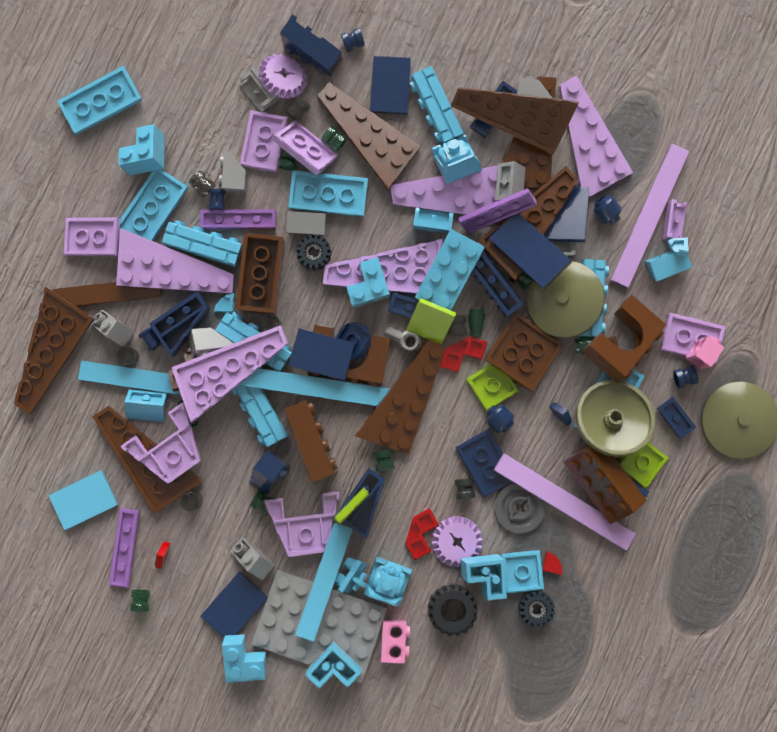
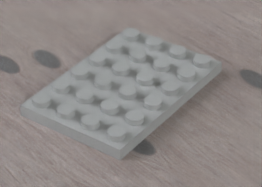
M278 569L252 645L312 665L334 641L362 668L361 674L354 680L362 683L387 607L332 588L314 642L295 634L314 582Z

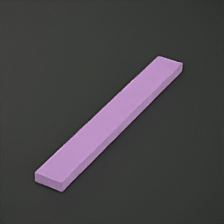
M675 144L670 145L610 281L629 288L688 156V150Z
M502 454L494 468V471L623 550L627 551L636 533L618 522L609 524L600 511L506 454Z

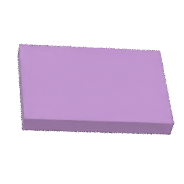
M250 110L240 160L242 167L273 173L278 172L282 148L273 141V138L287 126L288 117Z
M296 120L273 138L276 144L316 176L337 160L339 156Z
M118 217L66 218L64 256H118L121 219Z
M668 313L667 325L664 329L660 350L686 357L697 340L704 337L713 336L720 340L722 344L725 326Z

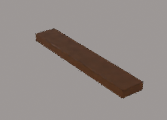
M117 282L51 289L75 306L162 297L161 289L117 286Z

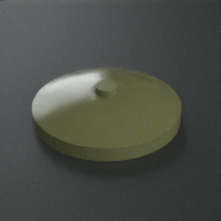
M572 261L545 290L534 280L532 281L528 292V309L535 324L544 332L559 338H572L586 333L598 322L605 305V292L600 279L590 268Z
M606 380L594 384L583 394L576 408V424L579 433L590 447L604 455L623 457L634 454L646 445L654 431L655 416L649 400L638 388L623 381L617 383L614 380Z
M747 382L725 384L714 390L702 407L700 420L704 437L710 446L722 455L737 459L751 458L768 449L776 438L777 406L771 396L757 385Z

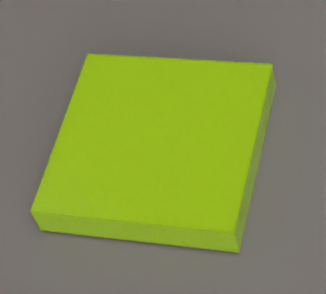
M420 298L406 330L442 344L456 312Z
M491 364L466 379L486 412L491 406L498 405L519 391L511 378Z
M647 442L636 453L621 457L618 463L629 477L647 489L668 460V457L650 442Z
M363 488L335 516V519L339 523L342 522L368 496L369 492Z

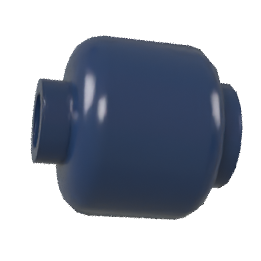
M604 195L594 203L593 212L601 223L606 224L610 222V224H614L620 219L619 215L622 208L614 197Z
M493 405L486 412L488 415L486 423L497 433L507 432L514 424V415L504 405H498L497 407Z

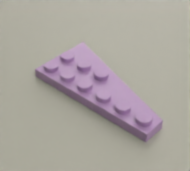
M575 76L560 84L559 89L562 99L580 101L567 128L570 133V142L575 166L577 167L580 187H589L590 198L631 175L633 171L578 77Z
M498 165L481 168V171L446 184L442 176L394 184L390 187L393 205L462 215L469 214L497 202L495 201Z
M120 228L117 286L233 294L234 274Z
M442 239L327 264L324 269L323 285L348 287L364 282L360 263L378 257L388 291L417 294L442 246Z
M281 325L171 367L192 423L288 345Z

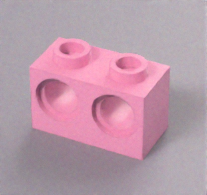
M707 336L697 340L685 359L699 369L712 367L725 347L721 345V341L717 338Z
M383 620L381 662L405 663V658H409V646L405 645L406 638H410V626H406V621ZM393 627H399L402 630L399 636L391 634L390 631ZM398 647L401 652L399 655L393 656L390 653V649Z

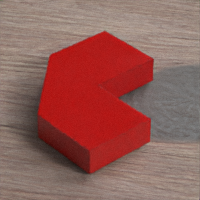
M468 336L445 349L440 368L458 373L463 355L482 360L487 341Z
M430 508L415 515L411 521L405 544L414 561L431 552L422 534L437 527L439 524Z

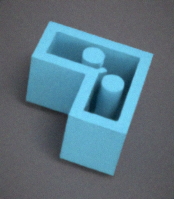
M154 124L137 128L136 145L119 148V166L130 176L164 169L165 135Z
M379 258L361 262L360 268L364 282L347 287L353 308L390 297Z
M499 554L461 558V575L467 583L481 582V594L487 600L507 598L505 559Z
M245 634L225 636L222 649L226 682L265 680L267 674L266 651L246 653Z
M333 641L306 670L305 675L318 688L332 674L349 687L361 674L362 668Z

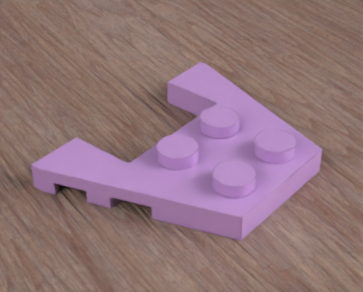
M184 403L179 404L168 412L179 430L147 452L137 436L121 445L124 451L130 453L136 460L142 462L149 470L168 484L201 462Z
M338 491L321 493L323 513L284 518L283 498L264 500V504L288 557L325 551L332 531L337 500L340 495Z

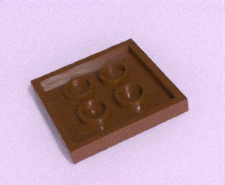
M516 312L484 360L528 391L533 392L563 344Z

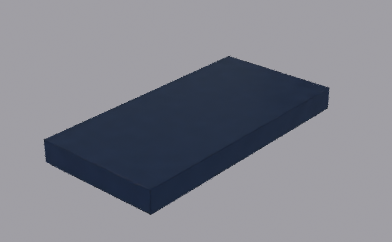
M519 213L512 215L489 238L496 247L543 290L572 263L564 253Z

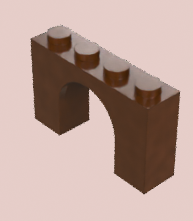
M632 294L620 305L614 315L633 332L635 337L634 350H622L602 333H599L582 351L584 355L617 383L623 378L627 380L634 371L631 369L634 366L637 367L644 360L642 355L650 352L654 347L653 341H658L663 336L664 332L662 330L667 325Z
M314 325L313 332L333 337L334 328ZM371 335L368 356L361 366L347 371L346 378L348 382L359 384V381L367 382L368 386L378 387V384H383L390 338ZM310 372L311 376H322L321 374ZM329 377V379L340 381V379Z

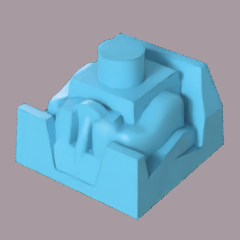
M466 135L458 137L457 140H450L444 143L443 146L438 145L432 148L433 159L446 184L482 170L480 162L474 155Z
M376 556L364 594L399 607L412 569Z

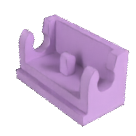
M671 199L667 203L662 241L683 238L687 202L677 203V200Z

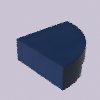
M554 402L549 406L553 414L562 423L568 426L572 422L568 409Z

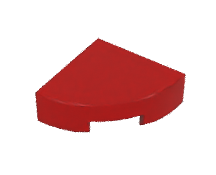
M165 541L162 543L156 554L155 568L162 569L171 543Z
M546 551L542 570L562 575V566L559 559L551 552Z

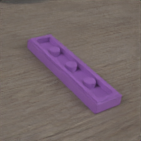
M527 188L459 217V223L470 234L537 205V201Z
M276 209L200 210V228L204 230L276 229Z
M120 508L109 586L130 587L140 510Z

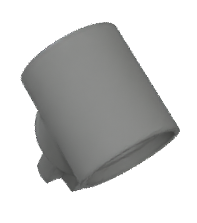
M388 327L385 332V337L400 343V347L409 351H418L422 346L421 338L409 331L401 332ZM414 337L416 343L413 347H409L408 340Z

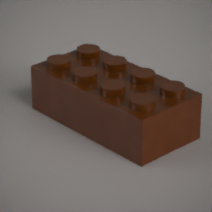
M244 233L236 310L238 312L277 316L285 245L283 237Z
M305 400L284 408L311 481L315 482L335 474V469L338 467L335 459H330L328 451L331 448L326 439L323 440L321 433H324L321 422H316L314 415H317L314 404Z
M588 444L576 450L563 461L609 524L635 513L647 501L615 457L604 455L594 450Z

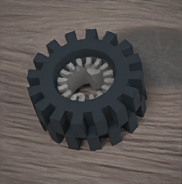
M311 234L307 238H302L303 240L298 243L299 246L296 249V254L299 262L306 269H312L313 271H316V269L321 270L323 269L322 267L327 265L328 261L330 262L331 248L327 240L322 236L319 237L316 234L312 236ZM315 248V250H319V255L316 258L313 255H309L310 249Z
M542 591L527 592V595L522 596L523 599L520 600V606H518L521 618L529 626L531 625L535 628H541L545 624L547 626L548 622L553 620V614L555 615V605L552 599ZM538 603L541 605L539 608L541 612L534 614L532 613V606Z

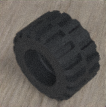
M449 584L441 586L442 588L440 589L437 588L435 593L431 595L430 602H428L429 618L433 626L440 633H446L447 636H452V634L459 636L462 632L465 634L469 628L474 626L473 623L477 619L478 608L473 595L461 585ZM449 599L460 600L464 605L463 615L457 620L445 619L441 613V607L445 601Z

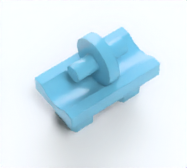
M348 557L343 566L350 570L347 576L338 573L335 579L336 585L339 586L338 590L347 594L352 589L357 592L360 586L366 588L368 585L364 582L367 574L363 572L367 564Z

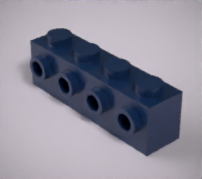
M483 251L473 270L475 273L473 277L480 285L483 284L487 290L485 292L489 298L496 300L499 304L497 305L499 311L503 315L510 316L525 303L485 251Z

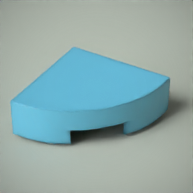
M688 238L668 239V245L672 252L680 256H689Z
M227 294L221 298L216 304L214 312L233 313L235 294Z

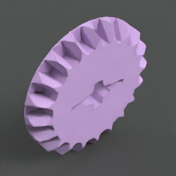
M274 53L272 56H267L260 65V81L266 90L281 98L296 97L303 92L307 84L306 69L302 68V63L296 62V58L291 59L289 55L283 56L282 53L279 55ZM281 72H284V74L287 75L286 78H283Z
M453 516L446 518L436 527L432 537V546L436 556L443 563L449 566L461 567V558L479 556L483 540L479 528L473 521L465 517ZM450 533L456 538H462L461 544L465 550L458 545H452L454 540Z

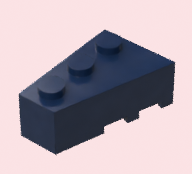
M292 14L280 32L284 50L291 55H298L303 63L307 65L309 63L312 64L322 75L326 73L331 76L342 59V52L323 37L319 38L311 33L312 29L309 26L304 28L297 23V17Z
M197 291L150 322L149 325L169 355L175 357L188 341L191 329L198 328L211 311V308Z
M272 451L265 452L253 467L249 483L267 496L276 483L287 476L290 471L287 468L290 465Z
M371 468L367 469L336 513L337 515L365 488L369 492L368 496L342 522L366 539L385 479Z

